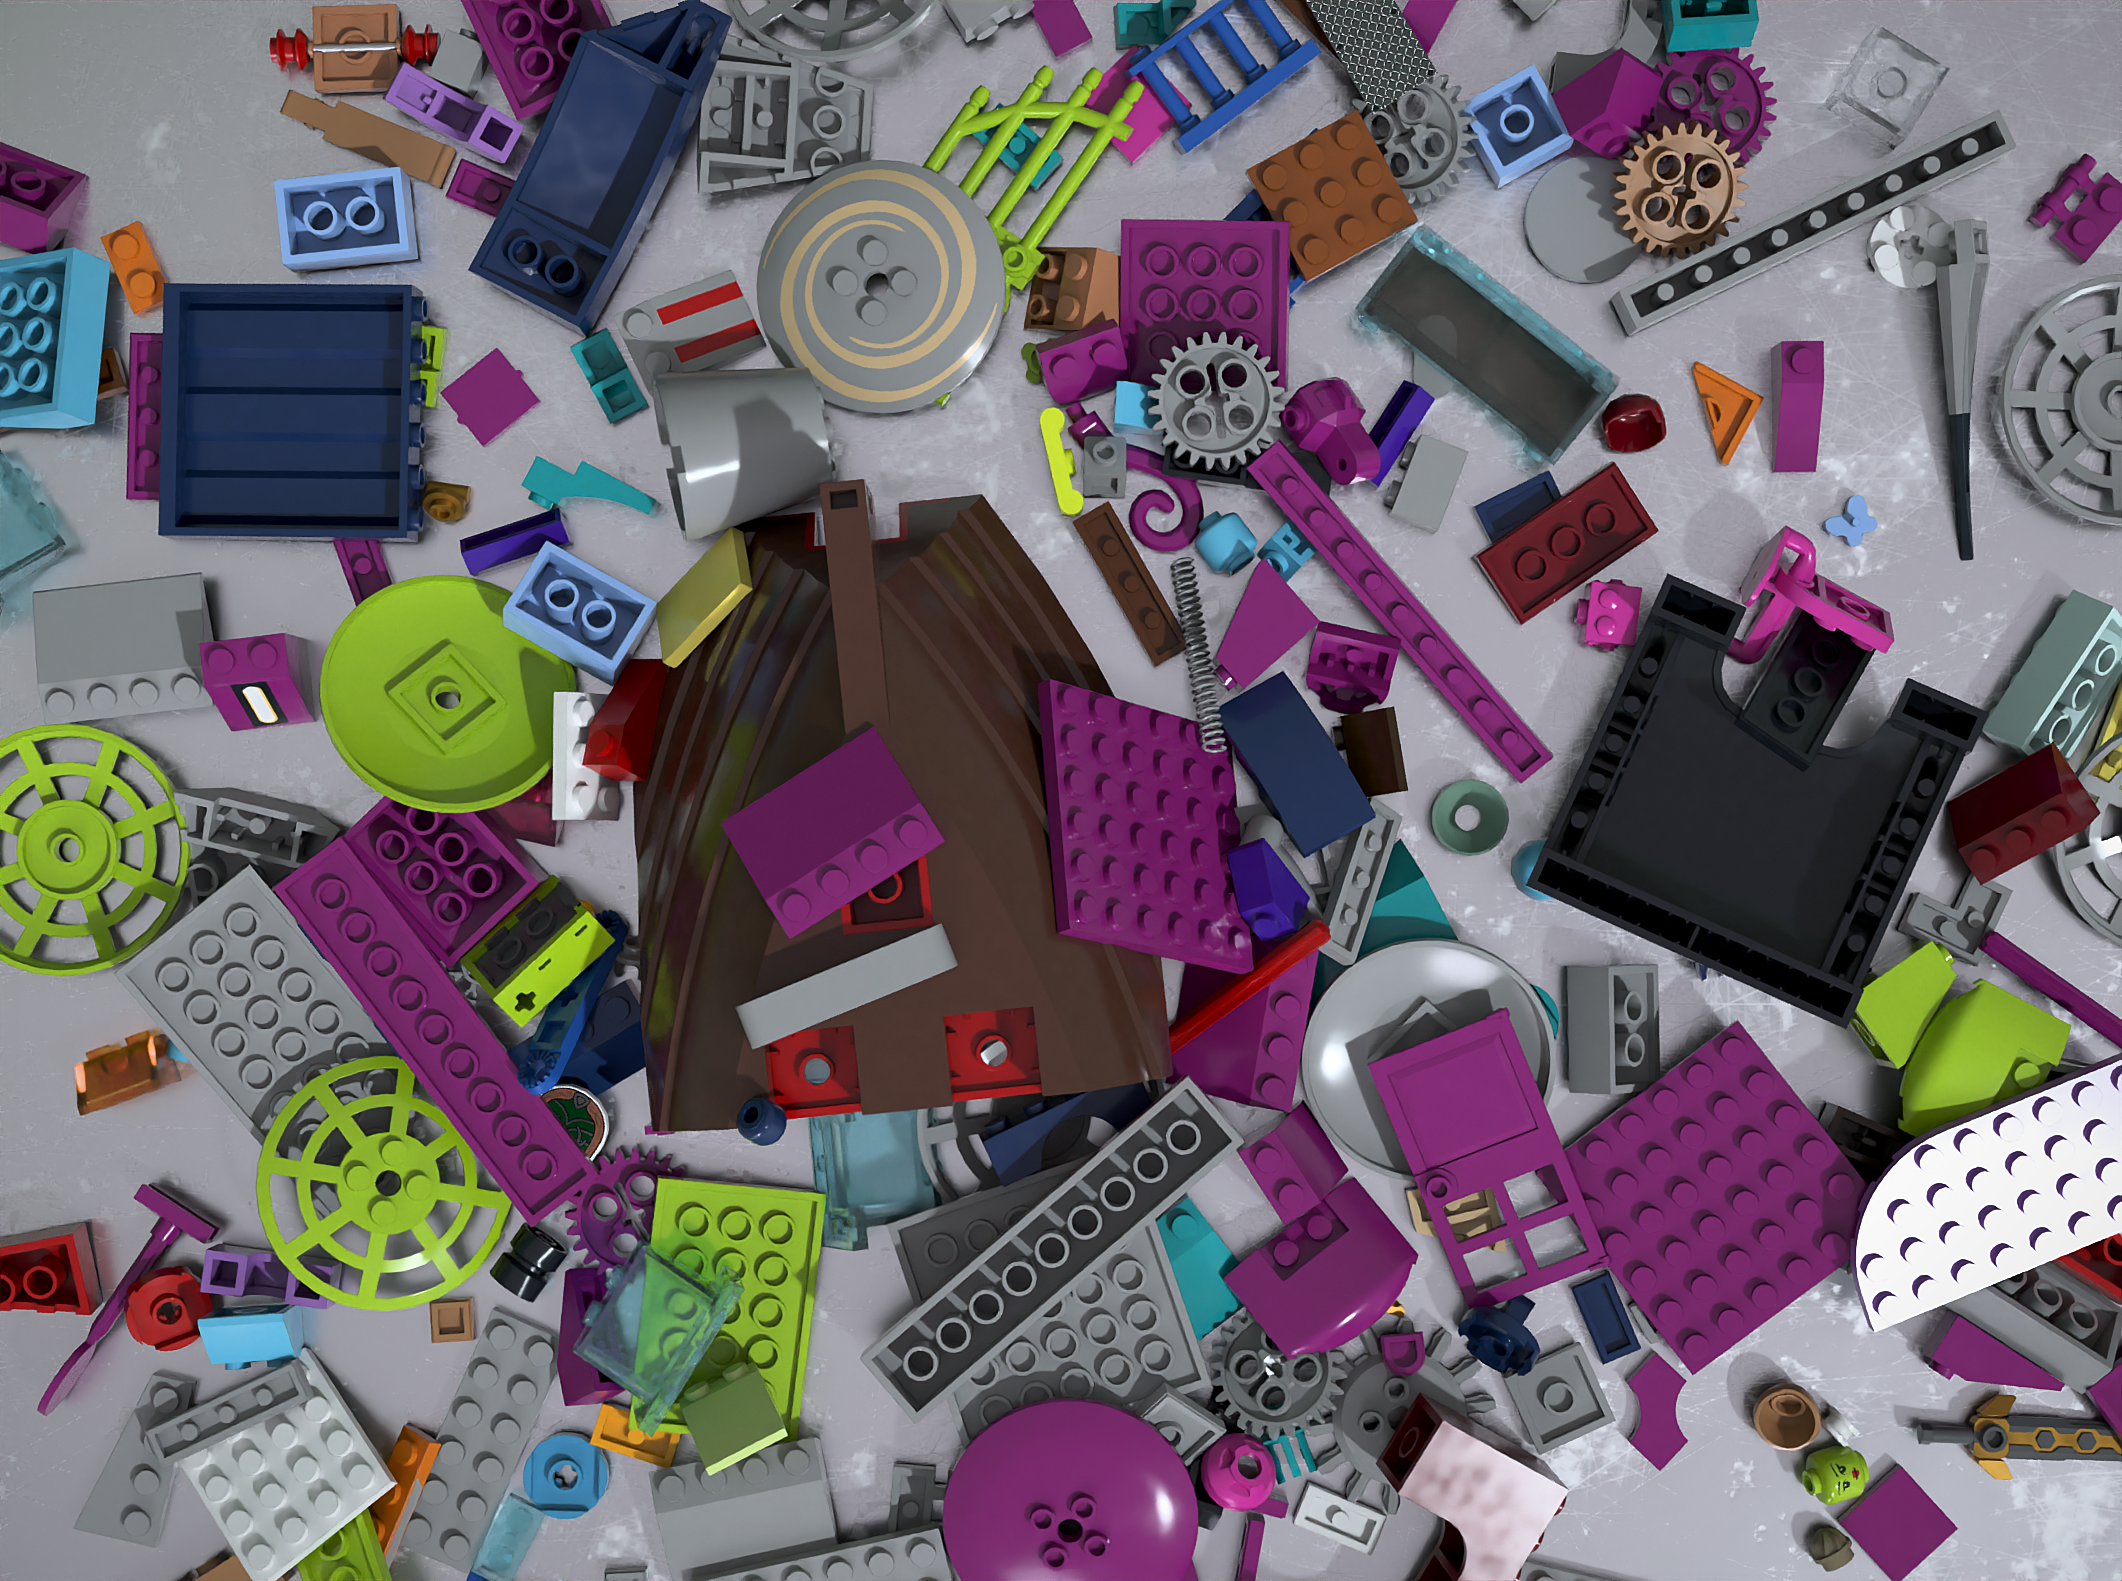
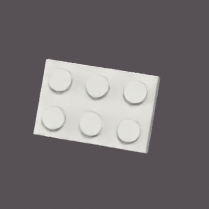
M554 692L552 820L618 821V806L620 802L618 781H611L582 765L590 724L608 697V694Z

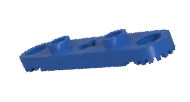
M609 909L608 912L604 910L602 915L600 913L596 914V920L605 929L609 928L611 932H608L615 941L605 950L602 956L594 960L567 988L563 989L549 1002L528 1046L529 1054L523 1060L524 1064L519 1066L521 1070L517 1071V1081L532 1095H541L548 1092L559 1081L626 938L628 925L616 911L613 912ZM542 1068H544L543 1071H544L545 1073H542V1072H541L540 1075H541L542 1077L540 1078L539 1076H536V1080H535L534 1077H535V1075L537 1074V1072H538L539 1070H541Z

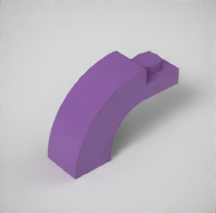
M402 62L382 98L383 101L415 118L418 123L473 152L501 163L506 162L525 127L495 108L473 101L453 91L405 62Z

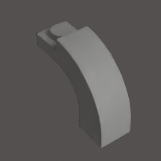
M1626 0L1622 33L1619 41L1610 49L1592 55L1557 51L1551 61L1548 90L1551 96L1621 47L1646 64L1657 45L1663 23L1646 20V18H1652L1656 0Z

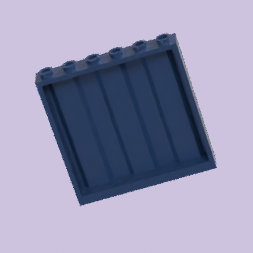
M164 283L158 535L170 539L418 542V532H421L424 527L423 508L418 506L419 490H422L425 484L424 467L422 464H419V450L424 447L426 441L425 425L423 422H420V406L425 405L427 398L426 384L420 378L421 364H425L427 361L428 353L427 342L425 338H422V322H426L428 318V301L423 296V291L413 285Z

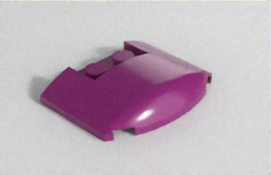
M1354 1177L1330 1192L1321 1203L1301 1216L1262 1248L1256 1249L1224 1278V1282L1287 1360L1297 1359L1296 1354L1318 1351L1321 1354L1347 1343L1371 1327L1388 1311L1404 1290L1412 1265H1416L1419 1254Z

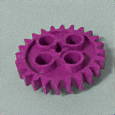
M1732 48L1729 53L1724 52V49L1697 50L1696 52L1681 51L1682 57L1676 52H1669L1666 55L1668 65L1658 62L1653 68L1661 74L1663 82L1650 118L1651 124L1648 125L1646 131L1658 136V123H1663L1672 132L1674 122L1678 119L1684 122L1686 128L1689 127L1692 121H1697L1702 126V132L1708 126L1712 128L1715 126L1719 136H1725L1731 140L1725 151L1730 149L1739 151L1741 155L1736 161L1745 166L1750 161L1747 151L1757 155L1763 149L1756 139L1767 140L1772 134L1763 125L1773 124L1777 116L1766 112V109L1773 107L1777 103L1776 98L1765 97V93L1774 84L1773 82H1760L1759 77L1766 68L1763 66L1752 70L1749 66L1753 61L1754 55L1750 54L1741 60L1738 58L1739 48ZM1720 73L1726 76L1730 85L1729 89L1722 91L1715 88L1711 83V74ZM1693 74H1698L1700 76L1701 89L1698 83L1693 79ZM1681 87L1687 90L1690 95V103L1681 105L1675 102L1671 93L1672 89ZM1704 102L1707 106H1715L1716 110L1712 115L1709 111L1702 112L1700 110V106ZM1734 112L1739 114L1744 122L1743 129L1735 130L1730 128L1726 123V113ZM1691 153L1685 155V164L1691 158ZM1663 156L1662 162L1665 163L1672 158V156ZM1711 163L1702 165L1697 172L1698 175L1701 172L1702 168L1706 167L1709 176H1711Z
M633 1146L631 1156L626 1158L621 1149L616 1148L615 1160L612 1162L605 1155L601 1154L599 1155L601 1168L598 1169L601 1175L582 1188L581 1194L576 1193L568 1199L569 1202L577 1205V1208L565 1211V1218L576 1220L577 1223L567 1228V1235H580V1239L573 1245V1250L580 1251L586 1248L588 1252L583 1259V1263L587 1265L594 1260L599 1261L597 1269L599 1276L608 1267L613 1269L614 1282L618 1281L622 1272L628 1273L631 1284L635 1283L637 1273L643 1272L644 1276H646L649 1247L644 1242L633 1219L624 1220L627 1215V1208L613 1185L615 1182L621 1183L633 1209L644 1210L641 1213V1223L650 1235V1221L653 1218L657 1176L681 1177L684 1172L683 1165L673 1170L668 1168L671 1160L670 1155L667 1154L660 1162L655 1161V1148H651L646 1157L643 1158L640 1157L637 1146ZM639 1176H646L653 1181L654 1189L649 1195L638 1196L630 1188L632 1180ZM609 1197L613 1199L617 1205L616 1212L608 1217L598 1215L593 1208V1204L598 1198ZM620 1234H631L636 1238L638 1245L632 1252L622 1253L614 1246L615 1238Z

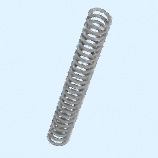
M1184 557L1171 564L1170 569L1173 571L1171 576L1175 579L1173 581V585L1176 586L1174 592L1178 594L1176 596V600L1179 602L1177 608L1180 609L1178 615L1181 617L1180 624L1183 625L1181 631L1184 633L1182 636L1185 640L1184 647L1187 648L1185 654L1188 656L1186 662L1190 664L1188 670L1191 672L1189 678L1192 679L1191 686L1194 688L1192 690V694L1195 695L1193 701L1197 703L1195 709L1198 711L1196 717L1200 719L1197 725L1201 727L1199 733L1202 735L1200 741L1204 743L1202 749L1206 752L1217 753L1225 751L1227 747L1220 745V748L1209 749L1206 748V745L1221 744L1226 739L1216 737L1224 733L1222 729H1215L1223 724L1220 721H1214L1221 717L1219 713H1213L1217 712L1220 707L1212 705L1217 703L1219 699L1212 697L1217 693L1216 690L1211 689L1216 683L1205 682L1214 678L1212 674H1205L1213 670L1211 666H1205L1210 664L1212 660L1204 658L1210 654L1209 651L1203 650L1209 646V644L1203 642L1207 639V636L1199 635L1204 633L1206 629L1198 627L1203 625L1205 621L1198 619L1203 616L1202 612L1197 611L1202 607V605L1197 603L1201 598L1193 596L1199 592L1198 589L1193 588L1198 584V582L1192 580L1196 577V574L1191 573L1195 567L1189 565L1194 559ZM1176 573H1184L1178 577L1175 575ZM1179 588L1185 589L1181 592L1178 591ZM1180 596H1189L1182 600L1180 599ZM1181 604H1190V605L1181 607ZM1183 611L1190 612L1185 615L1182 614ZM1184 619L1191 620V621H1188V622L1184 623ZM1185 627H1195L1187 631L1185 630ZM1187 635H1196L1190 638L1186 637ZM1189 642H1190V643H1196V644H1193V645H1191V646H1188V643H1189ZM1190 650L1197 651L1192 654L1189 653ZM1191 658H1201L1193 662L1190 661ZM1192 666H1202L1195 670L1192 669ZM1194 674H1203L1198 677H1193ZM1196 681H1197V682H1204V683H1201V684H1199V685H1195V682H1196ZM1198 689L1205 690L1200 693H1196V690ZM1199 697H1202V698H1203V697H1211V698L1203 699V700H1201V701H1198V700H1197V698H1199ZM1200 705H1212L1202 709L1199 708ZM1201 713H1212L1203 717L1200 716ZM1202 721H1213L1205 725L1202 724ZM1204 729H1214L1206 733L1203 732ZM1205 737H1216L1209 740H1204Z

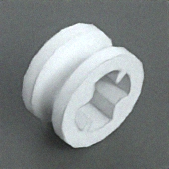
M1831 1406L1829 1408V1416L1827 1418L1821 1417V1425L1839 1444L1846 1447L1849 1445L1847 1442L1850 1436L1857 1437L1860 1433L1835 1407Z

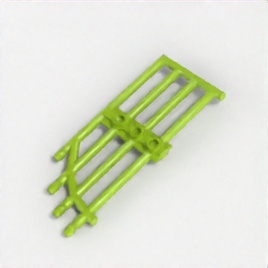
M1043 65L1033 77V82L1028 84L1016 103L978 114L979 108L985 105L990 95V91L980 85L973 91L969 97L970 101L964 104L922 167L938 173L962 137L999 126L958 186L971 198L1025 118H1055L988 216L985 215L997 237L1003 255L1006 272V291L1011 284L1022 291L1033 278L1040 264L1045 259V255L1037 251L1036 247L1112 137L1114 136L1126 142L1132 134L1134 128L1123 121L1132 110L1133 103L1138 101L1144 90V86L1137 80L1132 81L1123 92V97L1118 99L1108 115L1083 107L1092 95L1091 91L1096 89L1103 76V73L1095 67H1092L1085 74L1082 84L1076 87L1067 102H1037L1043 93V88L1048 86L1054 75V71L1047 65ZM1077 121L1098 129L1022 240L1001 225L1072 122ZM951 392L934 402L944 406L951 396Z

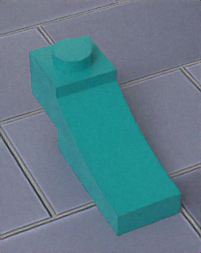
M536 456L521 486L531 491L528 497L529 500L548 510H551L553 504L564 509L570 501H599L627 507L654 518L661 505L656 499L584 461H581L573 475Z

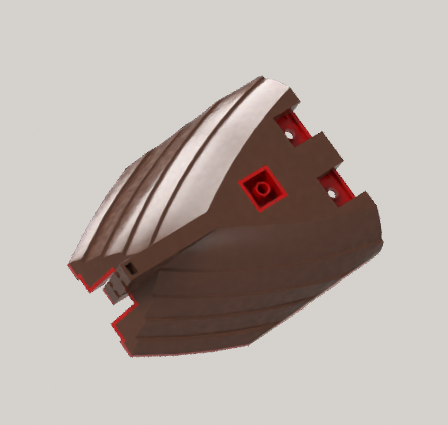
M864 479L820 483L826 545L819 546L816 512L761 517L734 526V528L742 531L744 534L753 590L738 603L727 617L678 667L673 668L670 666L660 702L646 781L633 782L634 837L638 872V937L641 966L640 1018L652 1130L663 1132L738 1129L736 1122L740 1108L746 1101L758 1096L768 1098L777 1103L785 1111L788 1120L862 1112V1115L929 1109L953 1106L954 1102L1034 1093L1052 1096L1089 1092L1163 1079L1173 1075L1161 957L1133 951L1114 944H1102L1057 934L1037 684L1052 679L1114 698L1116 697L1091 651L1048 583L985 497L980 494L899 503V537L878 539L874 497ZM874 726L945 837L946 842L795 938L789 939L764 900L721 823ZM942 923L959 964L958 966L752 1050L735 1007ZM999 1040L1006 1046L1007 1056L1001 1064L990 1065L984 1061L981 1055V1048L985 1042ZM814 1058L824 1060L830 1069L828 1079L820 1084L809 1081L804 1072L807 1062Z

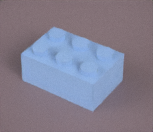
M401 167L274 181L283 265L292 272L418 259L410 179Z
M546 540L504 606L503 626L613 687L654 621L657 602Z

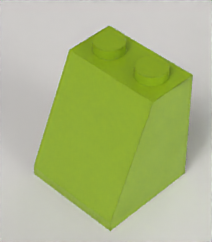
M1912 939L1873 966L1872 972L1867 973L1860 988L1864 989V992L1849 1024L1880 1066L1899 1069L1905 1065L1957 976L1951 968L1954 960L1940 942L1934 944L1932 940Z

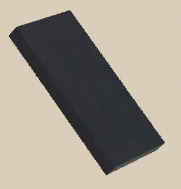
M1800 609L1733 724L1791 765L1805 772L1811 766L1876 649L1867 651L1852 642L1850 639L1851 635L1838 628L1835 631L1823 628L1814 621V615Z

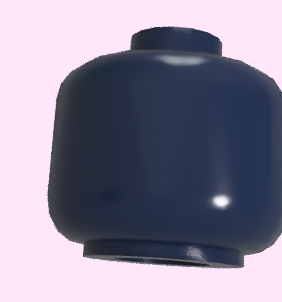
M758 1096L749 1099L742 1105L737 1115L736 1125L739 1133L747 1140L760 1146H768L777 1142L784 1134L787 1126V1116L777 1103L768 1098Z

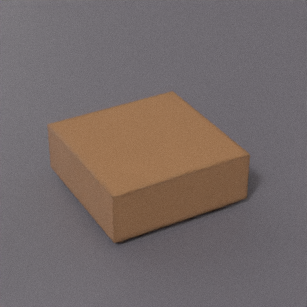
M473 1297L435 1299L429 1302L432 1343L474 1341L476 1339Z

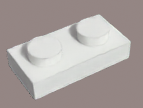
M1308 1482L1292 1521L1297 1526L1372 1556L1387 1515L1361 1503H1352L1344 1496Z

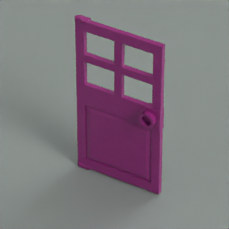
M1507 1007L1498 1008L1496 1011L1485 1014V1018L1367 1063L1469 1310L1474 1306L1490 1307L1588 1269L1591 1272L1605 1267L1612 1262L1600 1240L1510 1021V1013ZM1553 1163L1568 1200L1518 1218L1504 1182ZM1491 1187L1506 1223L1457 1242L1443 1206ZM1574 1214L1588 1250L1539 1268L1524 1232ZM1512 1237L1527 1273L1478 1291L1463 1255Z

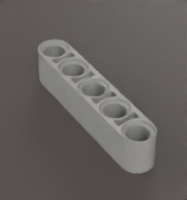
M941 923L735 1008L753 1050L945 972L959 964Z

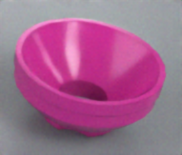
M1232 1433L1221 1436L1205 1450L1202 1457L1200 1470L1204 1488L1208 1495L1221 1507L1234 1512H1244L1257 1507L1271 1494L1276 1479L1275 1463L1267 1447L1255 1437L1244 1433ZM1242 1455L1249 1456L1255 1461L1257 1474L1254 1479H1247L1239 1472L1238 1461Z

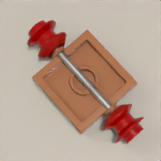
M396 4L312 6L313 41H309L301 28H297L294 37H286L284 31L278 29L276 37L270 38V56L272 63H278L281 71H286L288 63L296 62L300 71H304L310 62V58H314V90L317 93L387 91L400 66V56H403L412 67H415L417 59H426L431 67L440 47L441 37L439 32L433 33L431 25L427 24L424 33H416L412 25H408L402 34V38H400L399 7Z

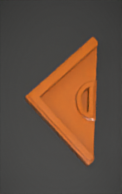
M1695 361L1691 371L1719 464L1726 467L1764 397Z

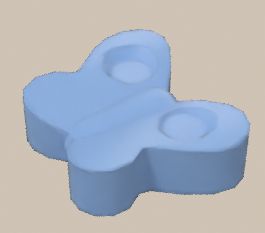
M1853 495L1847 499L1843 515L1828 518L1823 523V529L1827 534L1843 537L1844 543L1849 547L1858 546L1862 541L1864 533L1871 532L1877 528V520L1874 517L1868 516L1865 499L1860 495Z

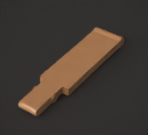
M289 89L280 110L281 114L300 121L311 129L317 128L324 131L322 139L326 142L389 168L401 167L407 175L437 188L441 187L456 152V149L339 100L334 108L324 104V101L318 98L312 99Z

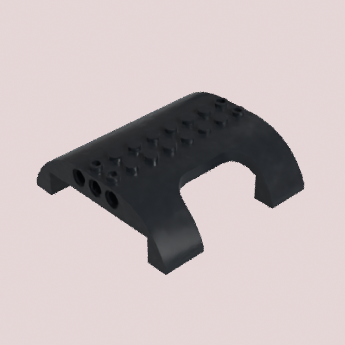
M1667 573L1526 886L1847 1030L1864 992V989L1860 987L1960 765L1964 757L1972 752L1989 712L1907 678L1883 723L1872 738L1859 746L1845 749L1822 745L1811 766L1805 772H1802L1733 724L1742 708L1732 702L1724 689L1721 669L1725 654L1731 645L1747 608Z

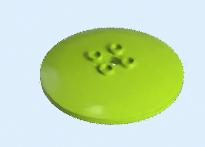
M457 575L421 576L392 584L374 593L361 602L342 621L334 633L324 656L319 683V700L325 728L333 746L343 761L362 781L386 797L410 807L439 813H465L484 810L506 803L529 790L553 767L554 692H577L574 670L571 663L503 626V608L513 593L492 583ZM442 692H450L458 698L459 704L452 709H445L438 705L435 697Z

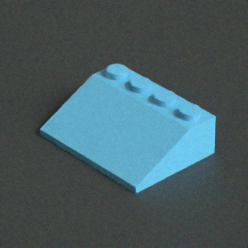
M75 247L0 260V427L65 429L95 424L110 273L109 262Z

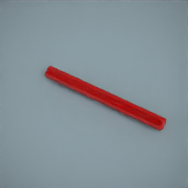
M1321 919L1313 920L1253 964V971L1240 974L1169 1026L1171 1055L1331 939V930L1328 925L1324 924Z

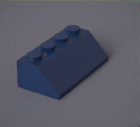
M631 978L598 996L577 1040L576 1046L556 1084H575L588 1089L592 1094L598 1096L645 1068L640 1018V992ZM533 1036L508 1050L519 1066L524 1064L523 1060L529 1054L527 1049ZM544 1068L537 1072V1074L534 1077L535 1080L536 1076H539L540 1078L542 1077L540 1073H545L543 1071Z

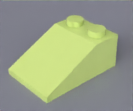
M744 1361L738 1362L722 1372V1378L709 1385L707 1381L699 1382L689 1387L684 1392L685 1397L679 1399L681 1411L709 1476L788 1436L777 1404L755 1361L747 1365Z

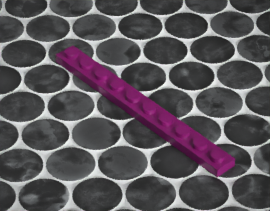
M1280 439L1247 466L1246 469L1394 638L1401 639L1400 646L1520 784L1553 758V753Z

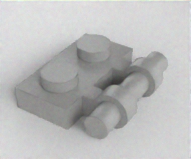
M894 1463L888 1533L937 1523L931 1521L933 1500L945 1499L947 1484H935L936 1467ZM953 1468L948 1469L947 1484ZM939 1522L946 1554L949 1555L944 1539L943 1522Z

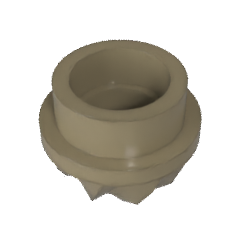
M1835 1528L1819 1529L1810 1543L1813 1560L1816 1564H1821L1826 1572L1843 1567L1854 1557V1553L1850 1548L1852 1541L1848 1536H1845Z

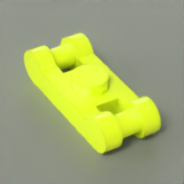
M1051 407L1041 413V434L1059 510L1063 516L1075 518L1082 513L1084 500L1078 491L1072 489L1069 474L1077 473L1072 449L1063 450L1060 434L1065 427V417L1059 409Z

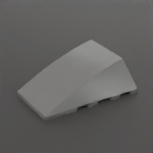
M727 34L699 110L696 159L698 195L818 177L850 164L869 161L873 84L821 65L818 67L800 59L780 54L762 47L760 43L752 40L740 39Z

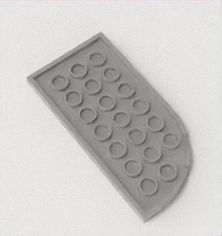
M249 864L114 972V975L259 1144L263 1146L264 1139L277 1114L288 1100L311 1079L335 1066L356 1059L397 1055L375 1028L373 1019L335 969L320 956L297 926L299 922ZM382 1068L361 1071L340 1078L328 1086L343 1106L366 1096L395 1094L398 1069ZM314 1096L301 1106L288 1123L278 1142L274 1157L301 1160L302 1153L311 1135L329 1117ZM393 1107L371 1108L351 1117L365 1136L389 1132ZM410 1110L406 1132L408 1136H411L415 1120V1111ZM338 1127L332 1130L324 1140L314 1163L339 1166L341 1159L351 1145ZM387 1170L378 1175L376 1188L379 1193L382 1192L395 1175L393 1171ZM288 1176L297 1185V1178ZM311 1180L310 1190L313 1206L325 1218L340 1207L336 1196L335 1183Z

